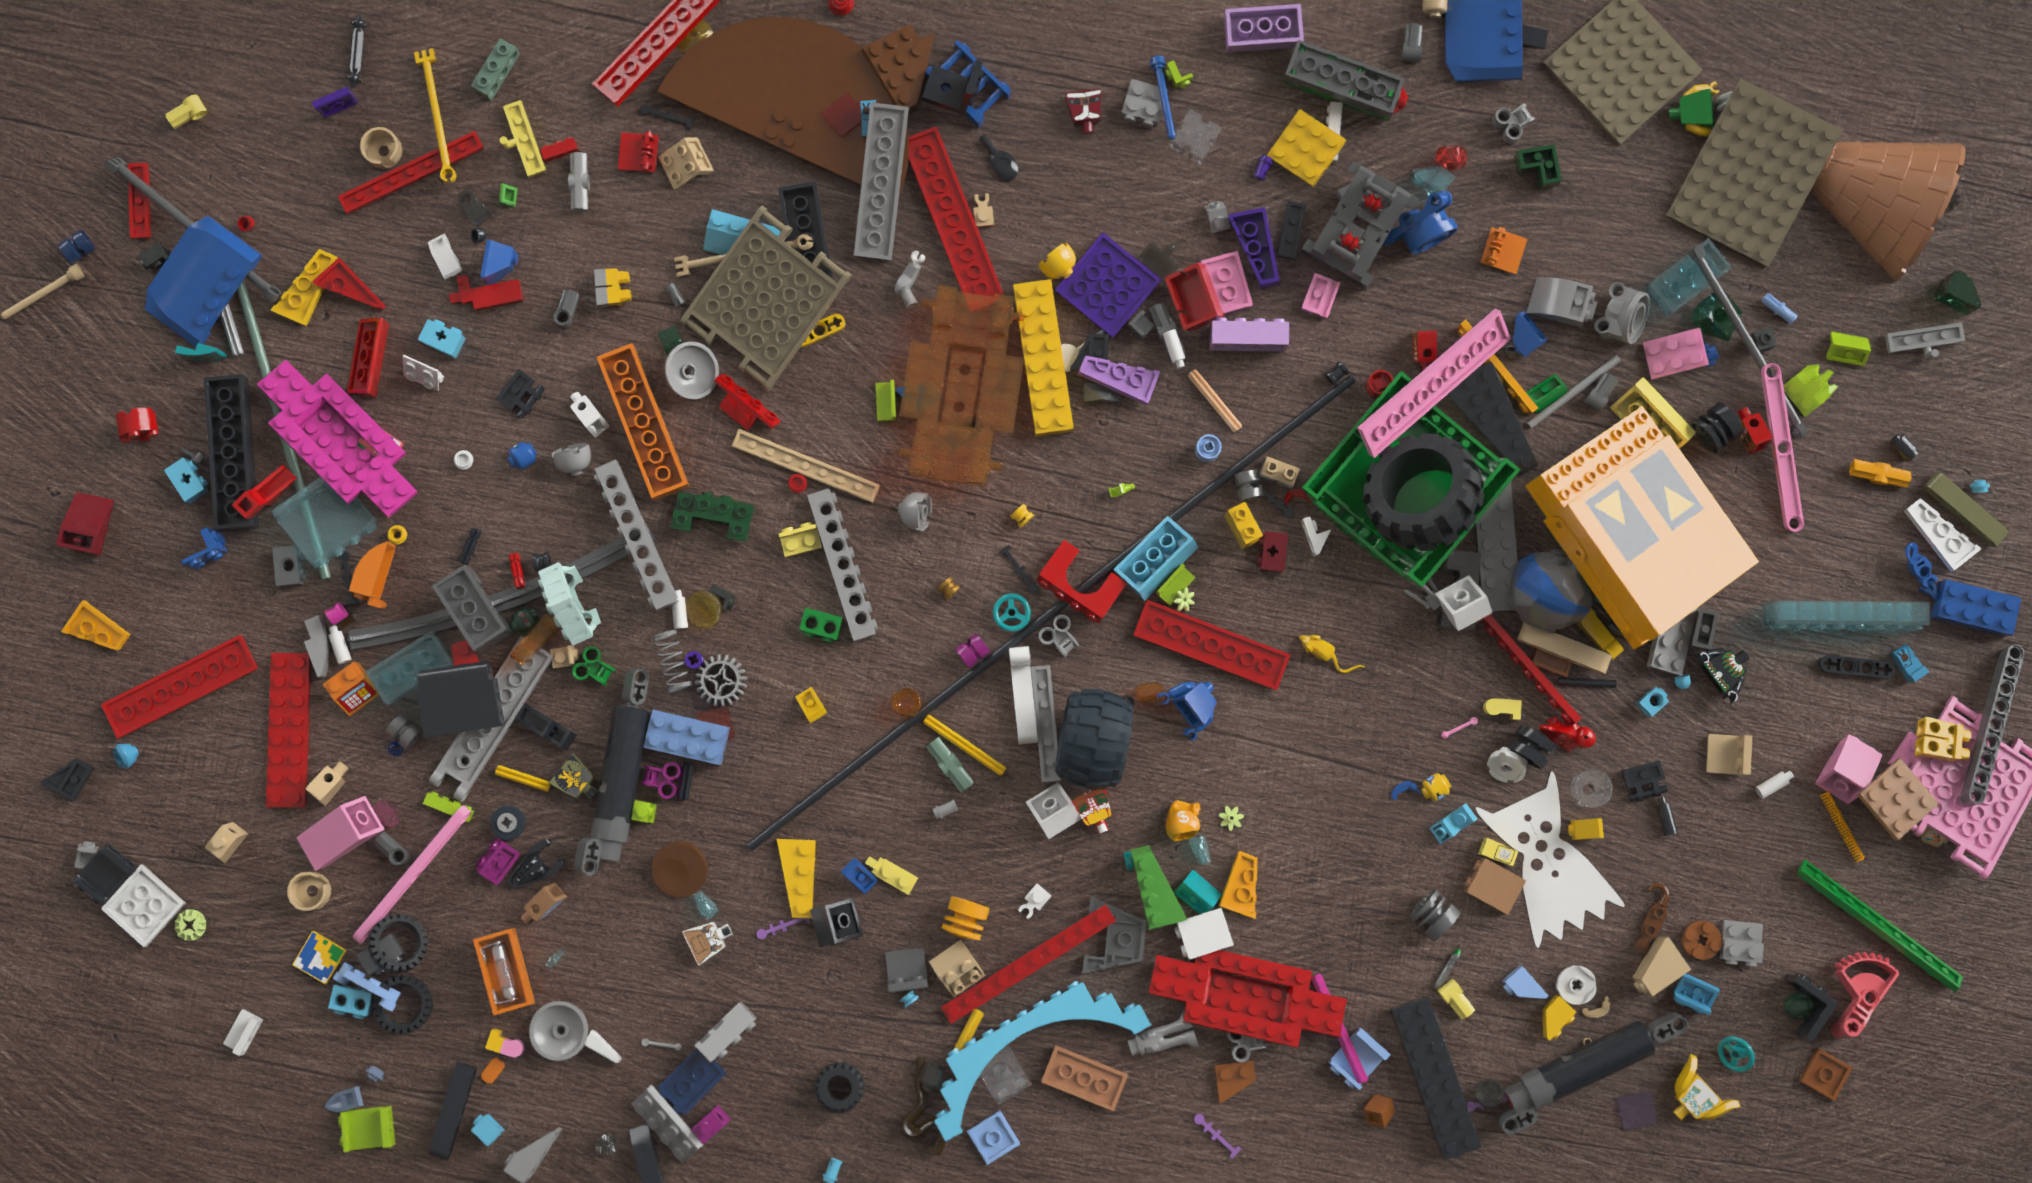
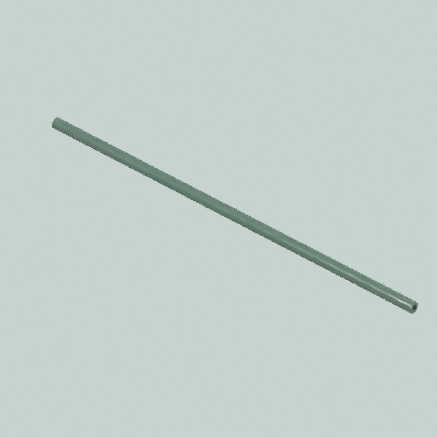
M243 280L237 292L262 378H265L271 373L245 281ZM269 399L275 417L281 410ZM280 437L289 470L298 478L294 482V487L321 579H330L331 574L295 452Z

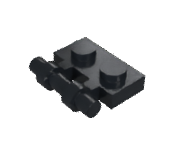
M518 369L496 400L512 412L516 406L520 407L521 410L517 415L523 419L527 413L530 414L532 406L537 400L541 399V394L546 388L539 384L536 390H534L531 386L535 380ZM528 392L531 396L524 404L521 400Z
M1660 760L1621 770L1626 789L1634 787L1635 793L1628 794L1630 802L1636 800L1638 802L1644 801V798L1651 796L1659 797L1661 794L1668 792L1666 785L1659 786L1658 781L1665 779ZM1651 783V789L1642 790L1641 785Z

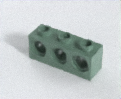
M501 38L498 40L471 84L476 93L492 101L520 55L517 47Z

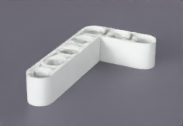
M1029 646L1009 648L1019 745L1038 743Z

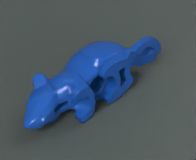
M1909 543L1905 548V555L1908 559L1907 568L1921 586L1918 590L1937 601L1938 593L1934 582H1937L1938 578L1931 574L1930 569L1932 565L1925 556L1918 554L1916 543Z

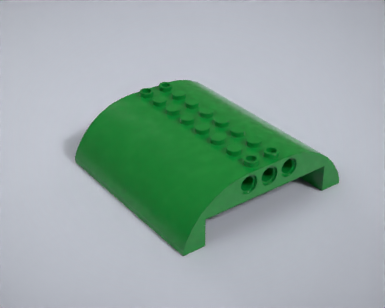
M1400 371L1302 489L1311 502L1331 522L1395 574L1422 588L1521 469L1506 457L1501 461L1436 406H1433L1389 446L1391 448L1400 444L1399 439L1413 435L1415 439L1421 438L1422 433L1437 434L1441 439L1448 437L1460 443L1464 450L1469 451L1483 478L1484 486L1482 491L1484 498L1480 512H1474L1476 520L1468 531L1463 529L1457 534L1458 540L1449 545H1445L1444 542L1437 544V549L1420 551L1417 546L1414 547V550H1407L1397 547L1394 542L1387 541L1371 522L1366 513V505L1363 502L1364 483H1369L1366 479L1367 472L1372 462L1377 464L1380 457L1379 454L1375 458L1369 455L1358 427L1412 381V379ZM1433 470L1412 477L1398 492L1395 500V511L1403 514H1419L1436 507L1447 496L1452 485L1453 475L1444 471Z

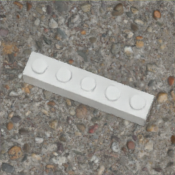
M1330 102V105H1327V113L1329 115L1326 117V124H1328V128L1340 135L1342 103ZM1338 154L1331 163H1337Z

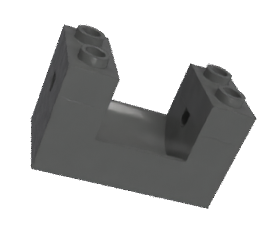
M464 564L432 585L473 651L483 654L513 635L514 631L505 617L499 615L482 588L483 583L474 569Z

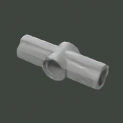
M581 152L570 154V174L568 176L569 190L571 191V210L576 212L588 211V190H590L587 154Z

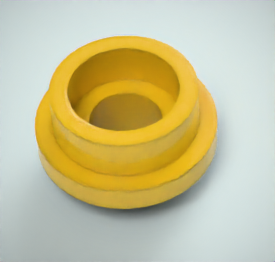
M395 525L388 530L387 536L391 543L399 545L406 540L407 531L404 527ZM396 532L401 533L400 538H395Z

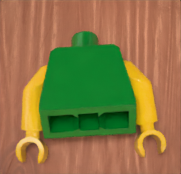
M1712 82L1710 85H1694L1679 98L1680 107L1669 109L1670 120L1681 119L1683 127L1699 136L1708 137L1715 125L1712 96L1719 92V90H1713V87L1718 84Z

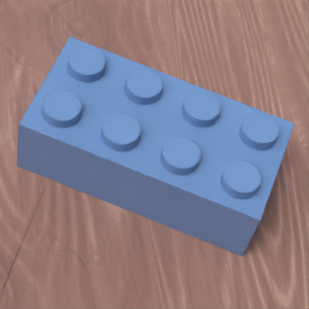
M652 710L644 748L722 765L730 727Z

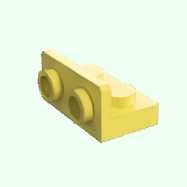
M812 522L801 524V528L793 529V527L782 529V533H779V538L785 558L822 548L816 524L812 525Z

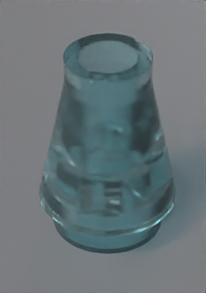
M1202 834L1189 839V846L1199 860L1200 865L1209 863L1211 859L1207 838Z
M702 890L692 897L702 918L705 917L706 920H710L719 913L718 905L707 897Z

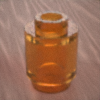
M1158 681L1140 684V686L1136 687L1138 702L1143 701V703L1161 700V697L1157 698L1156 695L1159 692H1164L1163 685H1159Z

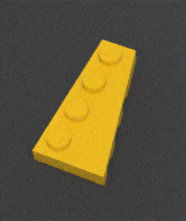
M319 249L304 267V271L299 277H296L292 286L287 292L283 293L279 302L270 311L307 327L324 288L314 285L312 281L337 260L338 257Z
M777 839L792 918H812L810 910L813 909L816 840Z

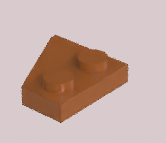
M1253 1060L1214 1065L1219 1103H1223L1256 1081Z

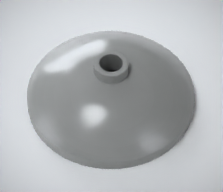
M685 342L677 345L668 354L665 362V377L668 385L677 395L686 399H699L708 395L717 384L714 380L719 376L718 362L712 351L705 345L697 342ZM685 369H688V375L685 374Z
M564 1001L548 1003L542 1006L531 1020L529 1029L530 1040L535 1050L547 1059L561 1061L572 1058L582 1050L587 1040L588 1023L586 1017L578 1007ZM560 1027H564L565 1032L563 1034L559 1033Z

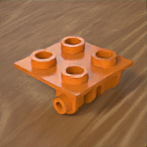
M1491 227L1480 263L1517 274L1527 238L1505 232L1506 229L1503 227H1498V229Z

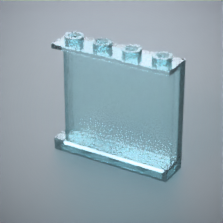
M321 477L271 511L272 516L314 569L326 566L330 558L340 556L345 552L346 547L350 544L352 546L357 544L366 533L371 534L377 529L376 526L378 525L377 518L371 515L358 497L347 504Z

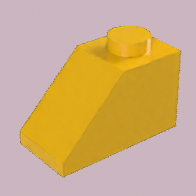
M1602 818L1570 820L1571 824L1568 825L1569 836H1572V840L1604 838Z

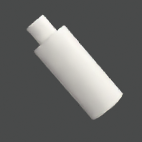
M1176 329L1163 333L1172 363H1176L1178 369L1184 367L1183 360L1185 355Z
M676 590L675 593L679 602L672 605L674 629L688 628L685 597H682L681 590Z
M336 625L329 627L331 634L328 637L338 665L350 662L352 659L342 631H338Z
M1791 771L1786 773L1780 772L1756 786L1755 790L1760 798L1764 799L1790 783L1789 780L1794 775Z

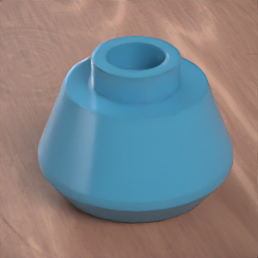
M116 744L113 749V755L117 764L124 769H128L135 763L139 756L137 748L131 744Z

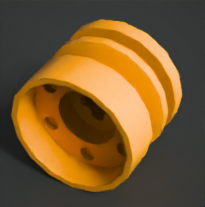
M951 896L948 909L954 912L955 915L945 916L944 919L951 921L952 924L943 923L941 928L957 937L968 940H980L981 935L975 933L974 929L983 931L984 928L976 922L977 920H986L990 908Z

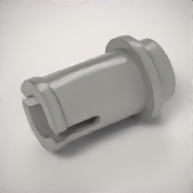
M954 799L943 805H936V808L932 809L937 820L940 818L942 820L944 816L958 811Z

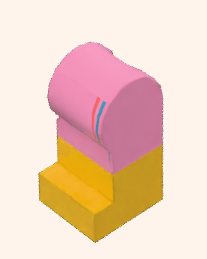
M495 1028L491 1030L486 1049L510 1057H517L524 1053L525 1044L522 1040H511L502 1037L501 1030Z

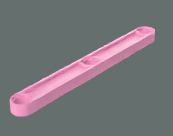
M1771 363L1762 367L1761 378L1769 431L1773 436L1771 444L1783 524L1786 530L1797 532L1803 528L1804 521L1780 367L1777 364ZM1769 367L1775 369V375L1772 378L1768 377L1766 373ZM1781 442L1787 446V450L1784 453L1778 451V445ZM1792 518H1796L1798 521V526L1795 529L1789 525V521Z
M463 805L458 809L355 932L353 938L359 944L369 936L373 927L387 915L469 817L471 811Z

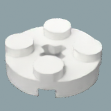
M1502 747L1499 751H1495L1490 755L1487 766L1490 768V774L1497 780L1506 783L1508 780H1514L1513 783L1524 778L1527 770V760L1512 752L1509 748Z
M1572 965L1562 970L1559 974L1556 989L1564 1001L1576 1005L1589 1002L1596 993V979L1589 969L1583 966ZM1580 980L1579 985L1581 988L1573 990L1572 982Z

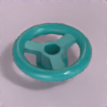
M1010 593L1001 596L993 607V619L1005 631L1014 632L1021 630L1027 625L1031 617L1029 603L1018 594ZM1014 599L1022 603L1025 608V615L1020 614L1018 608L1014 606ZM1008 600V607L1005 609L1004 614L999 617L998 610L1000 605ZM1014 610L1015 615L1009 616L1008 611ZM1019 619L1022 621L1015 626H1008L1003 623L1005 620L1015 621Z
M1729 1036L1720 1041L1717 1052L1720 1061L1725 1067L1739 1073L1746 1072L1752 1068L1755 1062V1055L1751 1046L1745 1040ZM1724 1047L1730 1052L1731 1063L1724 1056ZM1749 1057V1061L1745 1066H1737L1740 1059Z

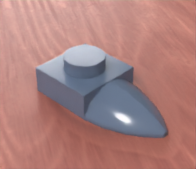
M359 1086L334 1094L327 1101L325 1108L334 1112H342L363 1106Z

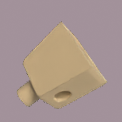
M340 761L333 769L326 766L305 789L326 806L345 783L342 776L349 768ZM333 778V781L328 783V780Z
M234 822L222 825L205 848L226 863L248 833Z

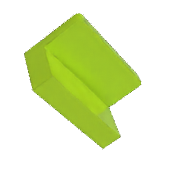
M1831 332V345L1826 355L1827 359L1865 366L1871 352L1869 339Z
M894 380L876 383L878 422L897 421Z
M1181 564L1156 592V595L1169 606L1178 598L1177 591L1183 592L1184 588L1188 587L1196 578L1184 568V564Z

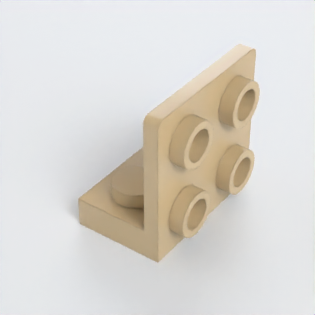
M683 138L659 156V160L674 189H679L697 175H707L714 171L698 138Z
M1708 734L1706 772L1751 775L1752 736Z

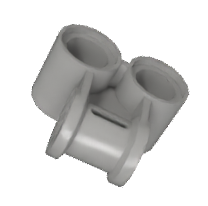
M1522 104L1512 112L1508 108L1502 107L1493 116V125L1498 129L1505 128L1503 140L1507 144L1518 142L1523 134V128L1536 120L1526 109V104ZM1498 115L1505 116L1506 121H1500ZM1509 131H1515L1517 137H1511Z
M1059 615L1054 619V629L1045 627L1039 632L1040 643L1045 646H1050L1054 643V646L1065 658L1067 653L1074 647L1080 646L1076 639L1068 632L1071 623L1070 619L1065 615ZM1063 619L1067 622V627L1059 629L1056 622ZM1047 631L1053 635L1052 640L1048 642L1042 639V634Z
M1226 1032L1227 1038L1231 1042L1236 1043L1232 1047L1231 1055L1238 1062L1247 1061L1250 1057V1050H1257L1268 1046L1263 1040H1258L1257 1042V1039L1241 1035L1238 1039H1233L1231 1033ZM1238 1048L1245 1049L1246 1054L1243 1058L1236 1057V1050Z

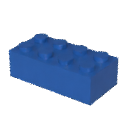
M1948 579L1938 581V600H1934L1931 619L2003 637L2014 635L2021 602L2020 597Z

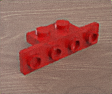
M721 374L715 378L714 382L728 392L719 408L747 431L752 428L758 418L770 428L779 425L781 421L777 418V415L768 411L759 400L751 397L746 389L734 383L730 376Z

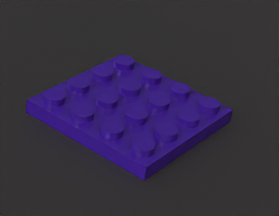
M1102 232L1072 268L1074 272L1068 278L1062 280L1055 289V292L1105 333L1109 334L1110 337L1114 338L1158 286L1161 279Z

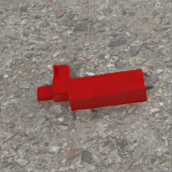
M461 275L457 276L459 292L449 294L451 304L460 302L463 305L473 303L475 311L524 302L519 279L471 289L469 278Z

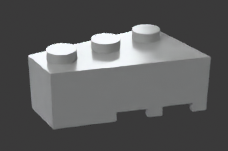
M739 1002L695 1046L710 1062L716 1058L720 1060L728 1052L726 1048L730 1044L735 1046L742 1039L740 1034L744 1030L749 1032L756 1025L754 1021L757 1017L742 1002Z

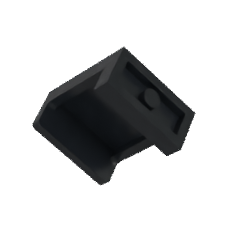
M107 842L75 876L73 880L75 882L74 885L80 891L89 893L91 895L90 898L95 903L105 905L108 899L129 876L133 875L138 866Z

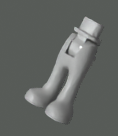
M1184 1012L1181 1013L1177 1021L1150 1029L1140 1034V1037L1136 1035V1038L1128 1040L1132 1056L1139 1053L1144 1055V1052L1148 1054L1156 1053L1182 1044H1187L1191 1047L1199 1046L1194 1029L1171 1038H1164L1168 1034L1193 1028L1192 1024L1182 1022Z

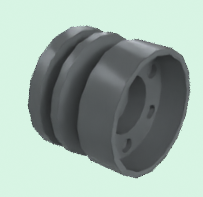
M1437 889L1425 895L1415 905L1408 918L1411 922L1419 918L1416 922L1417 927L1426 923L1427 926L1423 933L1433 942L1452 926L1461 913L1452 903L1442 907L1445 897L1441 896L1437 899L1440 894Z

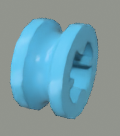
M911 990L899 1001L904 1002V1007L906 1008L919 997L914 995V990Z

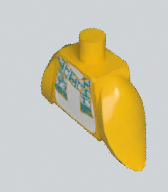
M1689 1054L1688 1060L1675 1083V1098L1681 1105L1673 1113L1680 1120L1684 1119L1689 1113L1695 1119L1712 1120L1733 1109L1740 1108L1738 1100L1722 1101L1695 1073L1697 1057Z

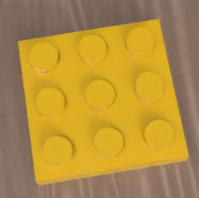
M1299 109L1267 156L1314 188L1346 143V139Z

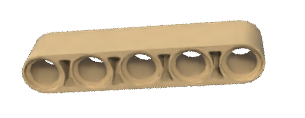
M1524 622L1517 641L1603 675L1606 674L1612 658L1611 655L1557 633H1548Z

